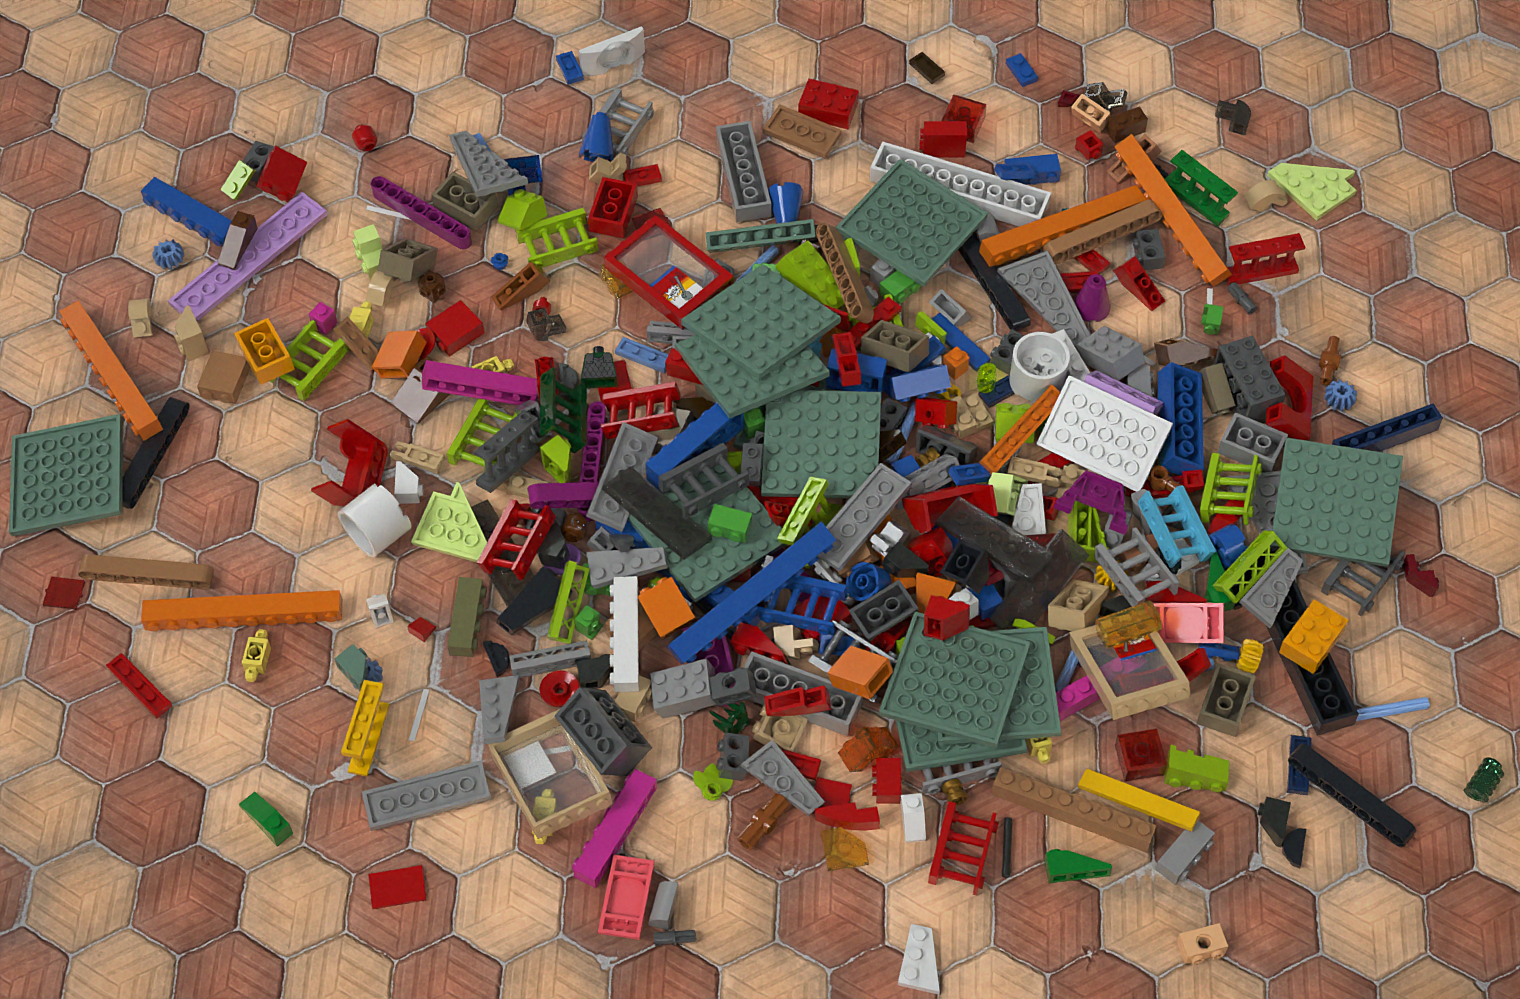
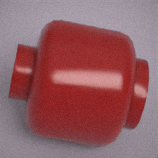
M358 125L352 133V139L359 150L367 152L375 148L378 140L371 126Z

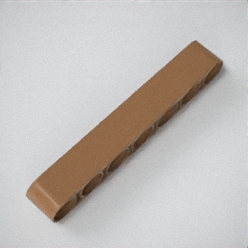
M1149 199L1051 240L1044 245L1043 251L1049 252L1054 264H1060L1158 222L1162 217V212L1154 201Z
M821 222L816 228V235L848 313L852 318L867 324L873 319L874 311L843 237L836 230V227L826 222Z
M83 555L78 575L86 580L207 590L211 586L214 568L206 564Z

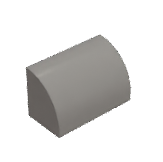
M985 211L988 213L987 218L976 229L980 242L983 239L1000 234L993 215L988 211Z
M942 289L929 301L932 306L956 327L964 325L972 318L965 309Z
M664 881L659 883L648 926L669 930L679 893L678 882Z

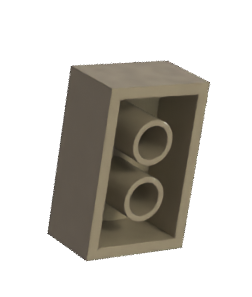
M452 172L432 194L434 208L475 231H478L498 208L495 193L476 197L468 179L455 172Z
M404 238L381 250L378 271L383 272L386 276H395L400 278L401 281L411 282L427 273L428 270L435 268L438 248Z
M881 320L861 337V353L867 356H878L887 359V366L910 372L929 355V336Z
M1217 663L1197 724L1236 737L1256 676Z

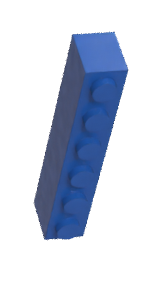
M156 177L141 190L143 202L147 206H153L161 214L170 216L175 222L184 224L189 230H194L201 237L208 238L215 245L223 247L232 222L230 219Z

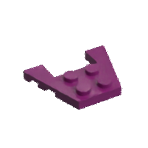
M1086 470L1073 483L1071 488L1067 489L1063 496L1055 502L1053 508L1070 514L1075 501L1112 514L1108 529L1123 535L1127 532L1128 526L1125 521L1126 512L1124 511L1125 500L1122 483Z

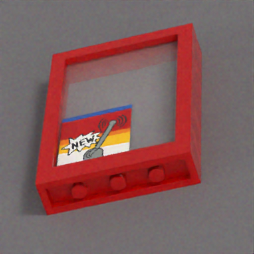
M656 215L648 219L638 230L633 231L631 236L621 241L615 249L609 251L604 257L606 270L682 330L685 328L681 322L682 318L734 284V275Z

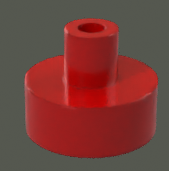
M540 297V300L534 301L532 311L539 316H548L551 312V304L547 301V298Z

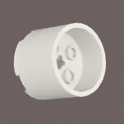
M1033 332L1023 336L1016 343L1013 350L1009 381L1013 392L1017 396L1020 395L1030 400V403H1034L1050 385L1056 387L1060 392L1062 391L1066 382L1070 353L1066 344L1059 337L1046 332Z
M375 483L337 513L343 528L350 538L364 553L373 558L411 529V522L407 515H402L403 512L398 506L399 502L382 485L377 487Z

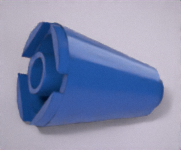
M597 112L595 115H592L579 151V157L584 156L586 161L594 162L598 157L610 162L614 159L610 117L606 113Z
M784 182V186H779L778 183L770 186L768 192L776 224L798 221L804 193L802 186L792 182Z

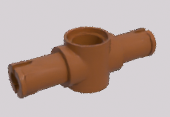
M1336 336L1329 337L1327 348L1322 351L1319 367L1322 370L1320 383L1325 386L1330 385L1333 373L1338 370L1341 354L1338 351L1340 339Z
M1153 466L1147 478L1154 490H1168L1172 492L1177 486H1183L1174 481L1173 477L1168 475L1167 469L1163 466Z

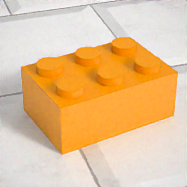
M269 318L234 333L238 346L260 385L295 370L291 357Z
M1314 599L1282 642L1279 653L1314 674L1344 633L1349 620Z

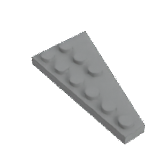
M467 131L449 135L450 142L476 197L503 192L507 189L528 184L527 177L519 175L518 170L510 168L505 160L496 153L488 151L487 146L479 144L478 140Z
M1045 251L998 268L997 272L1056 332L1065 330L1078 351L1077 344L1086 337H1089L1090 333L1049 252Z
M1281 471L1265 472L1258 475L1252 503L1254 514L1253 518L1250 517V520L1260 534L1263 530L1272 531ZM1247 474V475H1238V476H1229V477H1227V478H1245V479H1249V478H1250V474ZM1228 485L1232 492L1247 493L1248 486ZM1294 552L1303 560L1297 575L1307 574L1308 566L1304 553Z

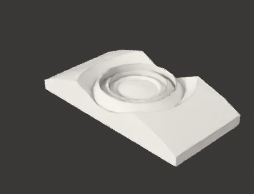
M642 26L580 49V69L583 75H603L610 68L631 64L645 53L644 30Z

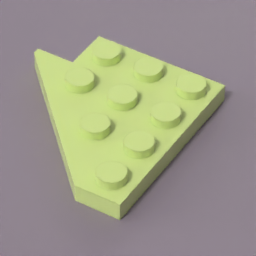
M1280 163L1268 171L1267 174L1271 180H1275L1277 185L1316 221L1354 196L1357 191L1347 182L1355 174L1354 170Z
M456 482L451 496L433 491L412 538V544L477 563L487 544V540L459 482Z

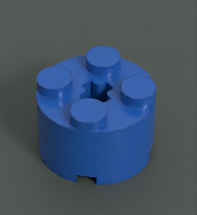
M1229 524L1209 535L1224 570L1228 569L1249 547V545L1245 547L1243 541L1246 539L1241 530L1234 524Z
M867 562L856 564L851 569L850 577L848 576L846 580L848 594L860 602L865 601L892 584L891 576L884 568Z

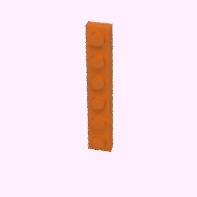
M1050 385L979 463L989 473H996L1051 414L1061 392L1053 385Z

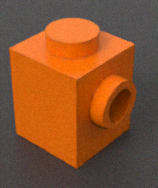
M957 346L943 356L942 364L947 365L948 374L952 379L956 380L967 372L969 367L968 354Z

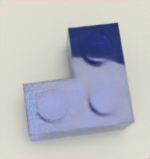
M539 155L504 159L510 168H515L518 170L519 175L527 177L528 184L543 182ZM525 185L508 189V195H512L518 189L526 191Z

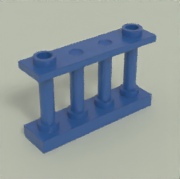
M801 575L796 578L791 576L787 580L789 584L784 587L785 589L792 590L785 612L774 610L781 591L778 588L772 592L774 596L769 599L767 607H759L757 609L759 619L766 623L775 622L793 625L798 628L816 631L822 635H834L836 631L831 619L837 601L847 600V587L843 584ZM802 592L811 594L804 616L793 614L799 594ZM821 596L830 598L823 620L812 618L818 597Z

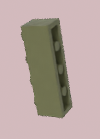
M459 577L447 646L450 656L473 657L474 650L478 649V638L476 636L477 632L480 633L481 631L480 615L484 613L482 599L486 598L487 587L484 586L483 579Z

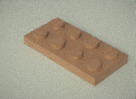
M780 104L763 128L764 134L824 159L841 136L840 129Z

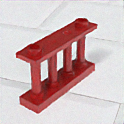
M1300 233L1229 246L1234 266L1227 267L1232 274L1226 278L1228 286L1231 283L1239 285L1298 274L1299 267L1294 253L1306 248ZM1287 253L1286 256L1277 258V255ZM1269 256L1268 260L1259 261L1260 258ZM1252 260L1251 263L1242 264V261Z
M676 382L603 394V401L608 412H610V423L601 424V429L606 439L616 438L623 422L645 432L679 427L674 411L672 412V401L681 398ZM664 402V413L653 415L654 404ZM646 406V416L635 418L636 407ZM628 409V420L617 421L618 410Z
M510 499L477 564L487 574H492L496 566L509 568L519 580H523L537 554V550L554 523L555 514L548 505L544 506L541 513L525 511L517 500ZM521 518L536 521L533 529L517 527ZM513 534L528 537L524 546L508 542ZM504 550L519 553L515 562L500 559Z
M948 801L928 883L936 885L938 878L942 879V877L974 885L973 895L977 896L978 888L983 889L985 881L982 872L992 833H997L999 821H995L997 813H992L991 821L959 814V811H955L956 803ZM960 822L988 829L986 840L956 833L951 829L952 823ZM954 840L982 847V856L978 858L950 851L949 848H946L947 841L951 842ZM951 859L979 866L977 876L974 877L944 869L945 867L941 866L942 861Z

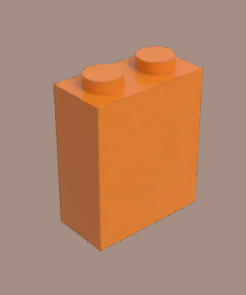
M415 330L388 332L372 368L381 378H408L426 345L425 339Z
M672 577L660 579L657 581L656 586L644 588L639 592L640 595L637 596L662 640L696 621L694 614Z
M850 646L827 674L833 687L871 699L890 677L893 670L887 657Z

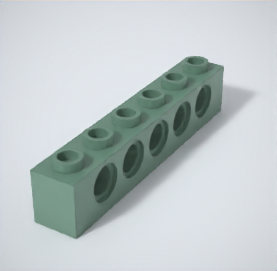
M814 219L705 232L707 251L709 253L802 242L803 239L808 241L817 240Z

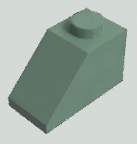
M352 644L334 659L337 668L360 691L363 681L367 680L368 663L366 658L368 656L362 648L358 649Z

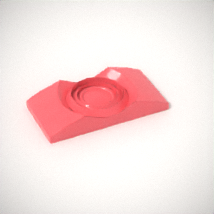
M1144 603V611L1164 643H1224V603Z
M613 855L598 934L640 940L651 889L654 860Z

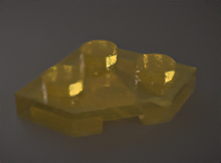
M842 827L821 830L828 871L869 865L865 842Z

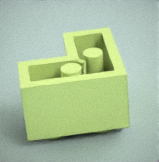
M374 224L353 231L355 239H352L354 248L357 249L354 250L356 257L362 261L361 268L363 273H367L370 279L375 271L378 270L382 250L380 237Z
M992 472L988 485H993L998 514L1015 515L1021 486L1028 484V480L1015 475Z

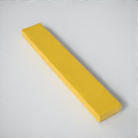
M1087 768L1078 783V788L1191 832L1200 817V812Z

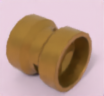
M931 447L926 450L925 454L916 456L915 461L921 468L939 458L940 455L936 449Z
M960 779L949 780L941 787L943 793L948 797L947 802H954L958 806L968 799L966 792L961 789L962 783Z

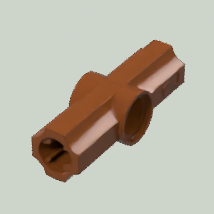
M776 793L763 809L760 808L754 813L750 824L737 837V840L744 848L752 850L764 835L772 832L777 824V820L790 806L787 799L783 795Z

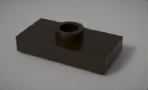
M923 52L909 60V64L931 84L945 76V71Z

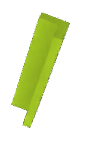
M1263 530L1212 586L1217 591L1224 592L1233 603H1237L1284 553L1287 546L1274 531ZM1275 541L1280 548L1275 553H1270V545ZM1260 556H1265V564L1262 567H1257V559ZM1247 570H1252V578L1249 581H1244V573ZM1234 584H1239V592L1234 596L1229 589Z
M570 560L566 562L547 639L565 644L571 643L575 628V618L579 612L590 568L579 566L577 562ZM575 569L584 572L582 580L577 583L573 579ZM574 587L578 596L577 599L571 602L568 596L570 589ZM570 606L573 616L566 621L563 617L565 608ZM563 625L568 630L567 639L558 637L560 627Z

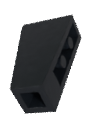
M542 567L500 614L496 623L510 635H513L554 609L561 581L556 577V573L549 568ZM571 589L568 598L572 596L573 590Z

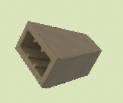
M1223 363L1208 366L1198 371L1202 373V393L1212 414L1219 412V415L1229 413L1230 409L1235 406Z

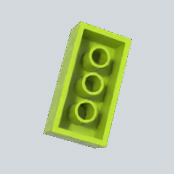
M808 240L786 254L775 265L776 269L787 281L821 304L838 310L846 306L829 265Z

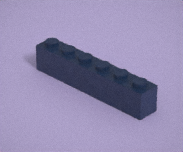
M1433 403L1334 439L1331 445L1380 452L1437 431L1443 417Z

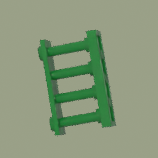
M1181 150L1171 159L1170 162L1177 168L1165 178V181L1175 195L1218 227L1230 214L1224 208V205H1227L1238 192L1184 150ZM1183 172L1191 177L1190 181L1182 176ZM1196 183L1205 188L1204 192L1196 187ZM1210 194L1219 199L1218 203L1210 197Z

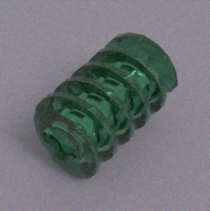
M1491 757L1484 758L1467 783L1466 788H1464V793L1473 800L1483 803L1488 802L1489 797L1493 794V790L1500 783V778H1503L1505 775L1502 765Z

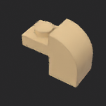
M619 153L611 162L598 157L590 165L589 180L597 184L601 183L602 177L623 180V173L627 168L626 155Z
M1275 180L1260 182L1244 194L1250 208L1263 212L1271 203L1280 206L1288 203L1284 190L1278 187Z
M376 270L368 286L366 301L382 307L388 304L392 288L399 284L400 278L395 276L389 277L384 275L383 272Z
M150 298L129 300L128 311L133 338L153 335L150 319L152 316Z
M793 625L773 627L775 645L784 655L792 659L799 660L800 652L801 654L813 653V650L819 649L818 641L813 638L799 640L798 628Z

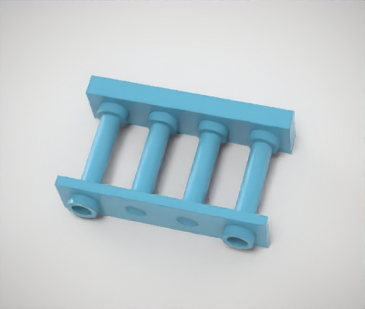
M1177 486L1166 498L1154 500L1150 492L1146 491L1137 501L1170 568L1174 567L1182 556L1197 554L1200 562H1205L1216 552L1184 486ZM1172 505L1176 514L1161 516L1157 507ZM1176 521L1181 522L1184 530L1169 532L1165 524ZM1188 537L1193 547L1178 549L1174 540Z

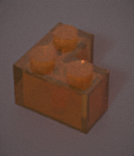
M861 727L855 732L856 735L843 744V748L838 754L849 772H862L874 759L888 758L899 745L887 727Z

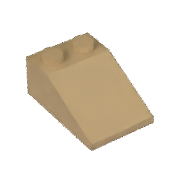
M1073 579L1048 605L1049 626L1069 631L1093 626L1102 603L1107 596L1109 586Z

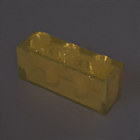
M1151 600L1095 620L1097 635L1106 649L1162 629L1160 613Z

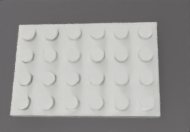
M1069 375L1036 444L1106 478L1122 483L1123 486L1137 492L1143 488L1173 423Z

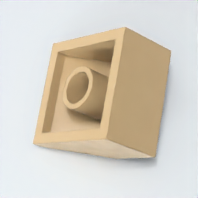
M188 305L184 308L175 325L177 334L174 337L181 355H185L187 360L191 361L209 354L202 331Z

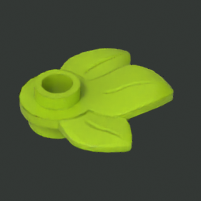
M714 763L708 765L703 773L694 771L693 774L695 785L701 789L703 797L709 801L718 800L723 792L731 788L733 783L731 779L719 778V771ZM708 790H713L714 794H711Z

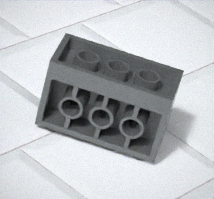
M1249 336L1218 346L1214 365L1223 363L1235 406L1232 407L1234 413L1236 412L1265 424L1267 408L1284 402L1286 394L1255 338Z
M579 687L555 714V718L601 775L628 776L653 748L606 690Z

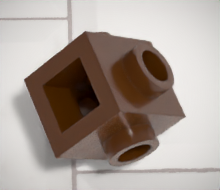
M428 270L418 280L420 295L433 303L446 291L444 278L439 273Z

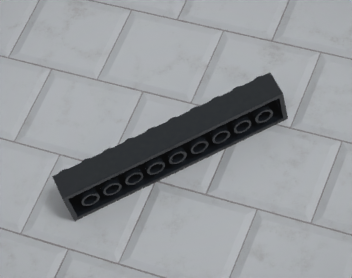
M1279 546L1270 548V553H1275ZM1260 556L1257 559V567H1262L1265 564V556ZM1247 570L1244 573L1245 581H1249L1252 578V570ZM1295 579L1277 613L1271 628L1267 627L1278 653L1282 642L1308 608ZM1279 653L1317 736L1355 724L1359 713L1330 653H1328L1314 674Z

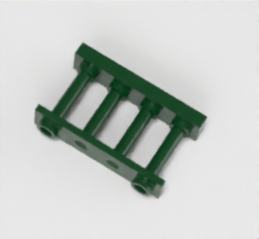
M552 367L540 376V435L544 436L553 430L568 439L571 445L570 450L575 454L587 445V386L579 384L573 389L556 380V369ZM556 389L568 395L569 401L556 395ZM556 403L566 408L569 416L557 410ZM555 417L568 424L569 431L556 424Z

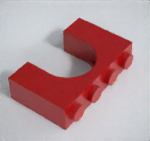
M1284 355L1270 361V367L1280 385L1287 391L1291 399L1292 409L1283 402L1268 407L1266 424L1288 434L1287 438L1308 440L1311 433L1313 375Z

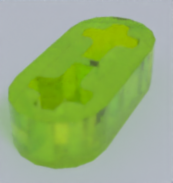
M985 363L979 368L977 387L981 393H989L995 387L997 372L994 364Z

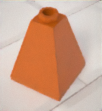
M921 573L916 575L917 607L919 608L917 612L925 613L931 595L943 596L949 599L956 593V582Z

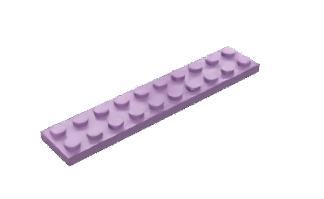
M301 192L258 227L235 270L219 266L217 260L168 300L169 305L180 314L189 305L198 322L328 215L327 210Z

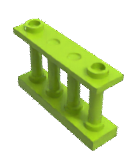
M584 208L540 220L521 231L515 229L518 244L526 243L531 257L527 258L528 264L532 261L541 268L598 251L597 238L589 239L584 224H587ZM577 227L582 242L572 244L567 230ZM560 232L566 247L555 250L549 235ZM542 237L548 252L538 255L532 240Z
M311 320L286 348L293 366L307 373L306 377L303 380H298L286 373L279 378L295 386L298 398L305 401L347 354L350 348L341 338L334 342L318 333L315 321ZM313 338L330 349L326 354H321L306 344ZM302 351L319 362L311 368L295 359V357Z
M478 399L447 451L448 463L456 465L458 460L465 459L483 466L485 470V461L478 456L465 452L466 446L472 444L480 447L486 442L473 437L476 430L480 429L493 435L501 430L483 423L484 415H490L510 422L517 416L516 412L514 416L490 408L488 400ZM497 457L492 460V465L497 462Z
M1212 453L1200 507L1201 522L1209 523L1210 517L1214 513L1243 515L1244 525H1248L1249 518H1253L1254 514L1252 503L1257 478L1262 473V463H1259L1258 455H1254L1253 463L1249 465L1224 463L1220 461V453ZM1223 471L1251 472L1249 479L1227 478L1219 475ZM1220 485L1248 486L1247 493L1221 492L1216 489ZM1217 499L1245 501L1244 507L1215 506L1213 504Z
M809 478L777 537L779 543L793 545L801 538L802 534H807L820 522L827 526L841 510V505L828 503L824 496L829 485L826 479ZM820 503V505H821L822 507H821L819 513H817V512H816V508H817L818 504ZM810 519H812V520H813V524H812L811 528L809 529V527H808L807 525H808ZM806 564L803 568L810 569L811 566Z

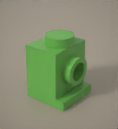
M1205 304L1201 325H1204L1203 332L1210 335H1218L1223 306Z
M588 605L575 618L576 630L590 640L604 626L600 623L599 613Z

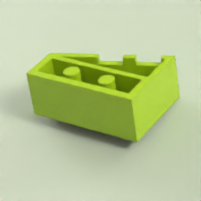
M1078 501L1074 502L1070 514H1068L1066 558L1098 563L1095 559V546L1103 543L1106 549H1109L1104 540V532L1101 531L1099 525L1100 520L1096 508L1084 505Z
M1170 744L1165 761L1164 784H1168L1171 787H1190L1193 790L1226 791L1229 778V760L1207 754L1204 757L1194 755L1193 750L1188 749L1186 753L1176 750V746Z

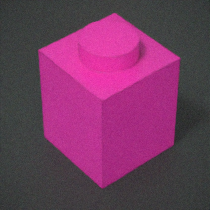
M319 302L309 313L310 321L314 320L317 330L325 335L338 323L335 310L322 302Z

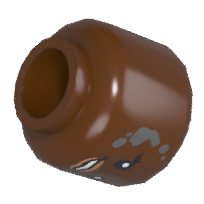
M580 513L569 514L563 521L561 533L569 542L583 540L588 529V521Z

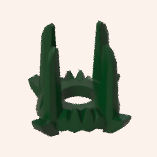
M740 702V705L736 703L728 704L735 711L724 708L729 715L728 719L712 710L709 711L711 715L721 721L719 723L713 720V723L724 733L739 734L746 725L750 724L744 702Z

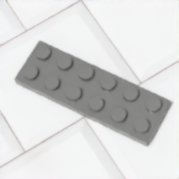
M622 423L586 517L621 532L623 531L646 471L645 464L652 455L658 437L627 423Z
M880 463L826 526L836 539L832 543L834 548L826 554L822 551L817 557L840 572L912 487V483Z
M482 761L362 791L371 831L491 800Z

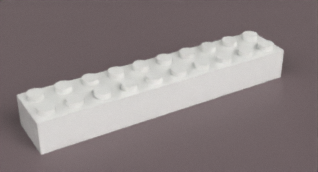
M883 141L870 167V181L878 183L899 159H902L977 207L990 212L994 219L1015 226H1022L1045 218L1050 206L1051 192L1012 180H1003L989 173Z

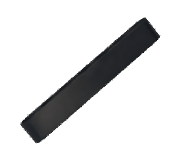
M973 233L958 251L1008 328L1018 331L1030 326L1031 322L1027 312L1006 280L997 272L998 268L996 265L989 267L980 254L981 242Z
M173 397L168 398L157 417L163 430L143 441L123 476V507L133 509L136 506L185 420L190 407L188 402Z
M1300 744L1289 756L1288 763L1291 767L1396 846L1405 847L1416 833V828L1411 822L1308 745Z

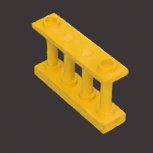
M363 681L341 750L342 756L352 757L348 773L368 777L390 706L389 703L380 702L384 683Z

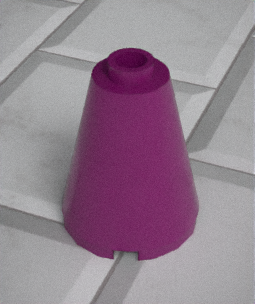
M1091 275L1074 301L1082 319L1086 322H1090V320L1100 322L1110 312L1111 305L1104 277L1101 275Z

